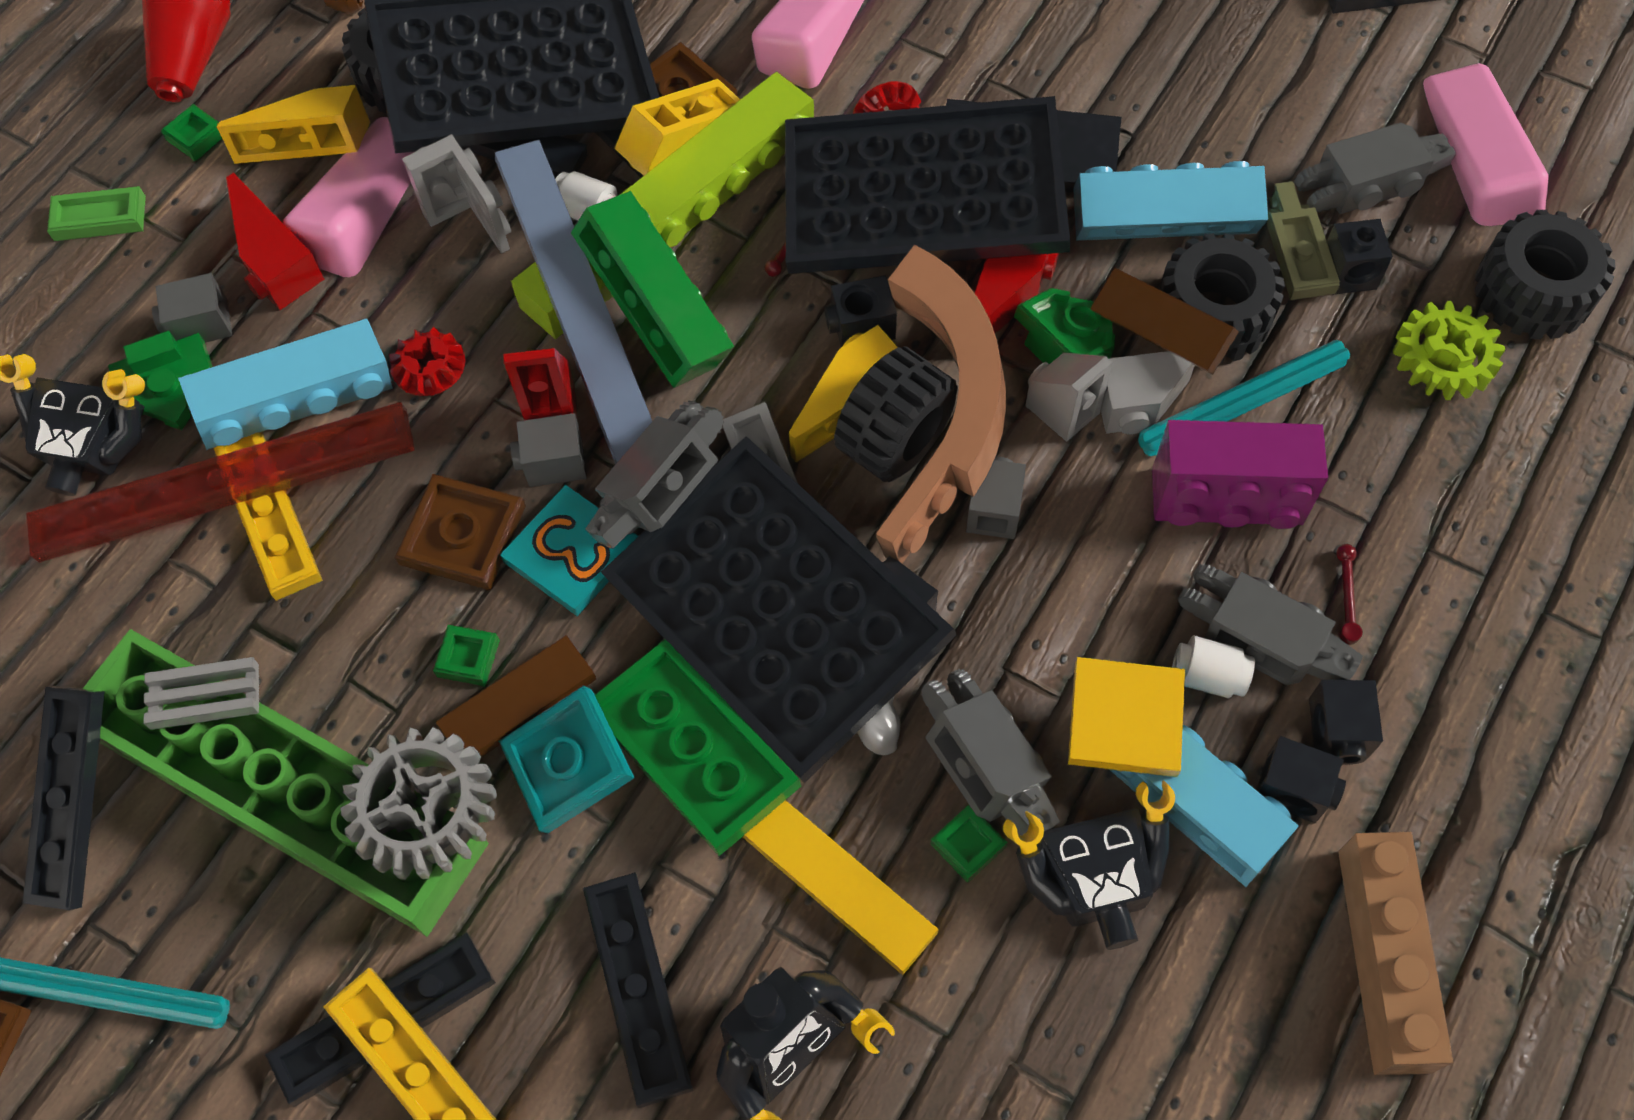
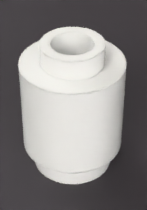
M576 171L571 173L562 172L555 179L570 217L576 220L580 219L587 207L617 196V189L614 185Z
M1193 635L1188 644L1180 643L1178 645L1172 668L1185 669L1184 687L1225 698H1231L1233 694L1244 697L1252 681L1255 658L1245 655L1243 648Z

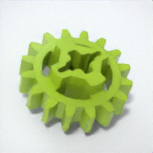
M1447 301L1442 310H1438L1437 306L1432 302L1427 303L1422 313L1418 310L1411 312L1408 320L1403 322L1395 337L1398 341L1393 349V354L1402 357L1397 369L1398 371L1410 370L1413 373L1408 382L1411 386L1419 382L1425 383V394L1428 396L1433 394L1435 389H1440L1445 400H1451L1458 390L1465 399H1468L1472 396L1475 389L1484 391L1503 365V362L1499 359L1505 352V346L1495 343L1501 334L1500 330H1487L1484 326L1489 317L1483 315L1477 319L1471 316L1472 306L1466 305L1462 312L1455 311L1452 301ZM1424 333L1426 337L1423 343L1419 345V336ZM1476 356H1478V365L1474 367L1472 363Z

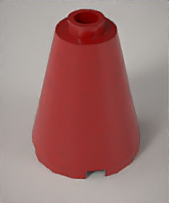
M142 0L147 84L155 91L157 97L169 102H180L182 99L192 96L230 19V0Z

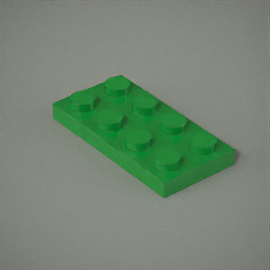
M666 639L595 695L618 744L718 856L723 854L801 788L800 780L794 772Z

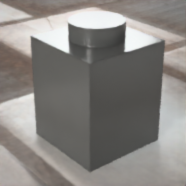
M212 273L155 286L158 305L152 307V315L160 333L170 331L176 341L199 333L205 343L233 336L227 298Z
M575 413L517 422L518 441L510 443L511 456L515 471L523 470L529 487L587 479L582 435Z
M995 457L985 480L975 496H971L967 533L1015 539L1026 464L1014 463L1012 460L1004 457Z

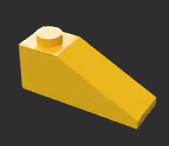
M715 79L633 105L614 149L629 162L632 168L644 176L741 99L719 79Z
M356 85L317 88L220 121L217 129L234 164L358 152L369 127L370 120Z
M879 325L864 334L857 333L853 335L836 353L789 431L790 455L795 462H798L834 439L840 413L852 390L877 361L898 348Z

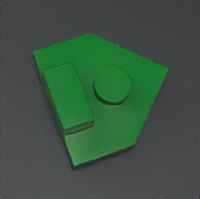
M1050 288L1019 304L1014 314V317L1029 331L1024 345L1043 363L1051 364L1063 353L1106 356L1110 359L1115 349V335L1112 333V322L1090 309L1094 303L1093 301L1070 297V291Z
M166 331L123 346L126 359L109 364V371L122 369L126 374L125 376L137 374L145 381L144 391L140 395L134 396V399L145 406L142 415L153 417L163 421L165 425L183 430L192 415L189 412L190 409L178 378L213 367L205 341L201 335L196 333L176 341L171 332Z

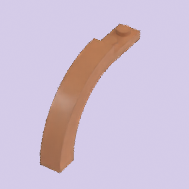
M916 245L912 247L888 279L896 308L921 321L942 340L958 367L959 391L955 412L943 441L876 533L884 557L888 558L891 556L902 564L910 553H916L922 547L927 538L929 526L939 513L943 514L950 508L956 497L957 488L973 497L975 496L997 454L1006 414V387L997 339L984 307L969 285L951 267Z

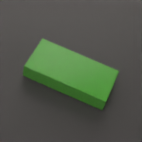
M140 186L51 196L47 232L54 241L141 232L144 227L146 196Z

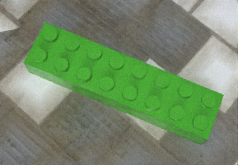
M130 629L83 687V689L105 691L99 743L428 937L488 846L487 840L475 841L470 838L466 845L472 852L471 859H464L458 852L449 857L453 863L451 872H444L437 863H434L429 880L421 879L416 873L415 868H413L406 880L399 879L393 873V866L385 873L379 872L372 865L373 858L363 860L355 850L358 842H351L346 837L345 828L351 822L346 821L341 816L340 807L352 802L343 793V785L359 783L360 781L352 772L353 765L368 767L369 764L260 702L258 714L149 729L144 724V713H148V706L144 703V693L149 692V687L144 683L145 673L195 665ZM237 693L217 696L215 699L190 700L164 704L163 710L246 698V694ZM396 780L388 788L385 795L383 796V799H385L392 793V791L395 788ZM414 790L417 799L413 802L416 807L413 809L425 821V815L421 808L426 803L422 798L425 796ZM448 810L443 817L442 827H444L454 815V813L450 810ZM414 828L401 832L393 829L383 834L397 841L424 839L420 830Z

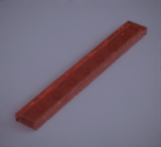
M398 402L28 512L26 517L30 556L38 562H43L415 451L407 409L402 402Z

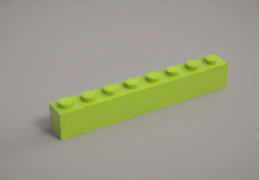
M776 71L622 194L629 191L633 193L641 207L648 212L651 222L669 247H674L698 223L711 218L718 207L734 194L743 192L751 180L765 169L772 168L778 163L781 156L785 154V120L814 117V99ZM588 260L604 302L610 300L613 296ZM534 262L511 280V284L519 308L556 340L563 334V330L536 262Z

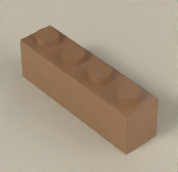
M1412 832L1356 833L1338 853L1374 1075L1432 1074L1454 1062Z

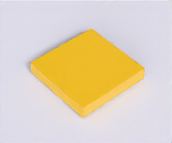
M1077 657L1074 670L1068 764L1178 777L1181 772L1185 669Z

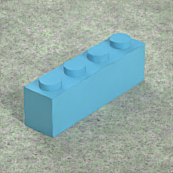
M1246 161L1229 162L1222 165L1221 168H1204V165L1201 163H1186L1171 170H1158L1156 165H1139L1133 167L1130 171L1113 172V169L1110 167L1099 166L1089 168L1085 173H1080L1073 188L1076 241L1204 236L1205 234L1212 233L1215 235H1224V233L1232 235L1256 234L1268 220L1265 166H1249V163Z
M368 319L178 378L206 450L220 445L233 444L241 438L257 432L279 429L289 422L314 414H324L335 407L359 399L373 398L381 392L393 388L386 359Z
M1183 725L1181 772L1178 777L1109 769L1135 792L1137 786L1141 782H1145L1149 792L1148 802H1156L1161 798L1163 793L1161 785L1164 780L1173 789L1175 794V803L1172 809L1165 813L1169 818V822L1245 887L1249 885L1299 827L1291 820L1289 811L1282 803L1270 796H1262L1247 783V777L1236 765L1226 760H1219L1205 748L1202 738L1185 725Z

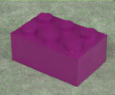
M1168 420L1152 467L1154 521H1169L1171 524L1178 526L1192 525L1196 522L1219 523L1225 527H1240L1246 524H1269L1277 529H1288L1297 525H1303L1328 480L1323 424Z

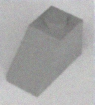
M1168 351L1110 358L1113 364L1101 407L1106 434L1116 432L1137 434L1141 430L1156 424L1190 381L1195 365Z
M1063 353L1051 364L1044 362L1033 371L1028 379L1029 389L1025 406L1067 442L1100 414L1113 362L1106 356Z

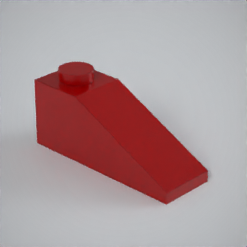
M233 172L226 177L239 257L249 273L243 279L259 300L268 297L279 310H282L325 279L308 248Z
M1059 253L986 259L975 295L984 307L991 321L994 333L998 332L1014 317L1019 304L1038 295L1043 279H1052Z
M555 348L503 354L504 365L524 421L575 413L577 419L575 384L569 363Z

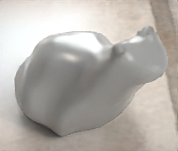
M894 697L857 732L863 744L870 751L879 755L894 753L898 747L901 723L893 706Z

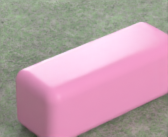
M779 0L752 33V43L758 70L769 76L777 71L792 84L802 88L810 89L816 87L821 82L864 0Z
M1478 63L1427 77L1423 85L1428 105L1439 134L1443 133L1446 136L1448 143L1456 152L1451 165L1473 220L1483 226L1504 225L1509 220L1514 221L1517 215L1528 212L1533 216L1536 210H1545L1548 173L1490 69L1486 65Z
M388 117L376 119L367 129L358 152L343 154L284 218L283 224L308 248L319 269L342 277H352L358 274L411 182L402 158L414 152L395 154Z

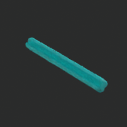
M1333 340L1141 430L1138 438L1139 446L1143 449L1145 455L1155 456L1157 455L1168 420L1227 422L1344 367L1350 358L1349 350L1345 348L1340 340Z
M0 957V991L214 1029L224 1026L230 1010V1001L218 995Z

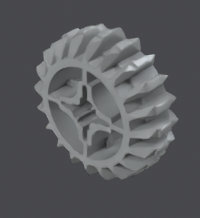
M410 727L406 742L400 743L395 735L388 734L387 745L389 748L384 752L380 753L378 749L368 747L367 754L372 760L368 767L353 765L352 772L360 780L359 783L343 785V793L348 799L352 800V802L340 807L341 816L346 821L351 822L345 828L346 837L351 842H358L355 850L363 860L373 858L372 865L381 873H385L393 866V873L399 879L406 880L413 868H415L416 873L421 879L429 880L434 863H437L444 872H451L453 863L449 857L458 852L464 859H471L472 852L466 845L470 838L475 841H486L487 834L478 823L494 820L495 812L490 806L486 805V803L496 799L497 796L493 785L486 783L491 778L492 773L487 764H478L481 758L478 751L471 746L464 749V742L461 737L454 733L444 741L441 731L432 727L423 740L419 731ZM435 766L448 769L452 773L444 777L441 773L423 777L419 776L415 769ZM396 780L395 788L392 791V793L388 797L383 799V796L385 795L388 788ZM414 786L422 796H425L422 798L426 803L421 807L425 815V821L413 809L416 808L413 802L417 799L413 789ZM458 805L451 820L442 827L443 817L446 812L453 806ZM414 828L420 830L424 839L397 841L383 834L393 829L401 832Z

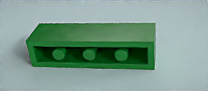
M629 191L585 209L571 234L672 387L676 388L715 369L735 346L729 339L726 329L717 321L703 300L700 290L691 282L677 261L674 251L665 243L651 222L648 212L641 207L633 193Z

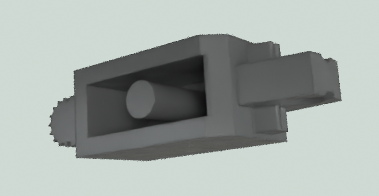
M1397 123L1326 145L1320 163L1300 171L1296 175L1297 177L1294 178V183L1298 190L1303 192L1324 187V189L1322 188L1312 193L1307 200L1309 207H1315L1317 212L1321 213L1323 210L1327 211L1334 208L1337 209L1339 214L1356 209L1366 210L1379 202L1394 197L1404 198L1413 195L1421 189L1428 175L1449 166L1456 152L1450 146L1448 139L1443 133L1419 137L1412 126Z
M688 400V402L680 405V408L676 409L668 419L656 416L595 488L603 500L600 503L601 507L585 529L598 543L613 549L627 534H632L639 527L652 532L662 528L718 461L709 449V445L717 437L716 434L720 433V429L723 428L724 416L721 415V411H718L719 409L709 406L703 408L700 403Z
M1203 563V565L1199 564L1192 574V578L1195 579L1194 581L1198 585L1223 598L1224 602L1221 603L1206 594L1200 593V591L1185 588L1178 597V602L1183 609L1211 624L1204 638L1243 648L1245 655L1255 658V669L1286 686L1300 683L1306 673L1322 680H1351L1363 658V655L1331 633L1336 622L1324 616L1319 608L1306 602H1297L1277 591L1272 583L1263 578L1251 577L1243 572L1240 573L1238 578H1235L1220 569L1218 570L1209 564Z
M958 669L948 674L947 685L949 691H946L945 686L938 680H932L922 685L921 695L923 696V701L936 721L925 738L976 816L989 821L1004 816L1006 819L1014 822L1017 832L1023 835L1029 828V821L1025 815V811H1028L1041 820L1044 831L1055 829L1060 820L1043 789L1052 776L1045 768L1039 753L1032 749L1016 726L1011 712L1001 704L994 692L990 690L982 693L976 682L971 679V675H968L964 669Z

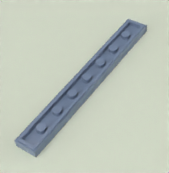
M540 140L495 152V161L616 465L651 424V416L587 257L571 234L574 225Z

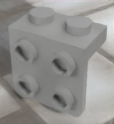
M451 134L402 158L422 213L431 227L471 208L500 253L502 254L510 250L506 235L511 233V228L501 209L497 208L503 205V201L494 183L490 179L483 182L479 174H482V170L470 148L462 150Z

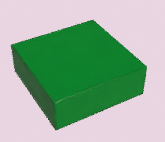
M194 104L161 130L166 141L194 161L199 159L222 139L217 129L219 122Z
M448 625L433 669L436 677L486 687L500 642L497 634Z
M970 805L931 838L930 842L931 846L967 883L1006 848L1008 843L984 818L976 816Z

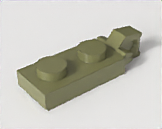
M1293 181L1276 183L1272 197H1269L1271 209L1268 210L1267 228L1290 300L1336 294L1340 281L1316 208H1310L1308 204L1300 205Z

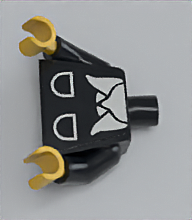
M8 354L0 356V380L6 383H14V387L10 391L19 415L27 453L52 466L46 483V489L67 496H76L83 472L111 475L115 472L119 462L141 442V416L145 406L134 399V396L140 395L144 391L145 381L139 375L125 376L126 374L122 369L110 371L104 375L102 387L37 377L35 383H31L28 378L36 370V363L32 357L26 354L14 356L13 359Z
M1164 780L1161 785L1163 789L1162 796L1156 802H1148L1149 792L1145 782H1141L1137 786L1136 797L1146 809V813L1140 816L1138 808L1044 831L1041 820L1030 812L1025 811L1029 821V828L1026 833L1018 836L1014 822L1009 819L1004 822L1003 830L1005 835L1020 846L1016 851V855L1028 891L1055 915L1066 916L1072 927L1098 921L1107 950L1122 948L1138 941L1130 913L1146 908L1153 897V893L1161 887L1169 855V818L1165 813L1171 810L1175 803L1174 791Z
M780 967L775 969L762 983L750 987L745 993L743 1001L723 1019L720 1028L725 1045L722 1048L716 1070L717 1080L743 1120H782L774 1113L764 1110V1107L789 1085L846 1028L845 1024L852 1023V1034L872 1054H878L880 1051L870 1042L871 1034L878 1028H885L894 1036V1028L875 1009L867 1008L863 1010V1002L829 971H803L794 977L784 968Z

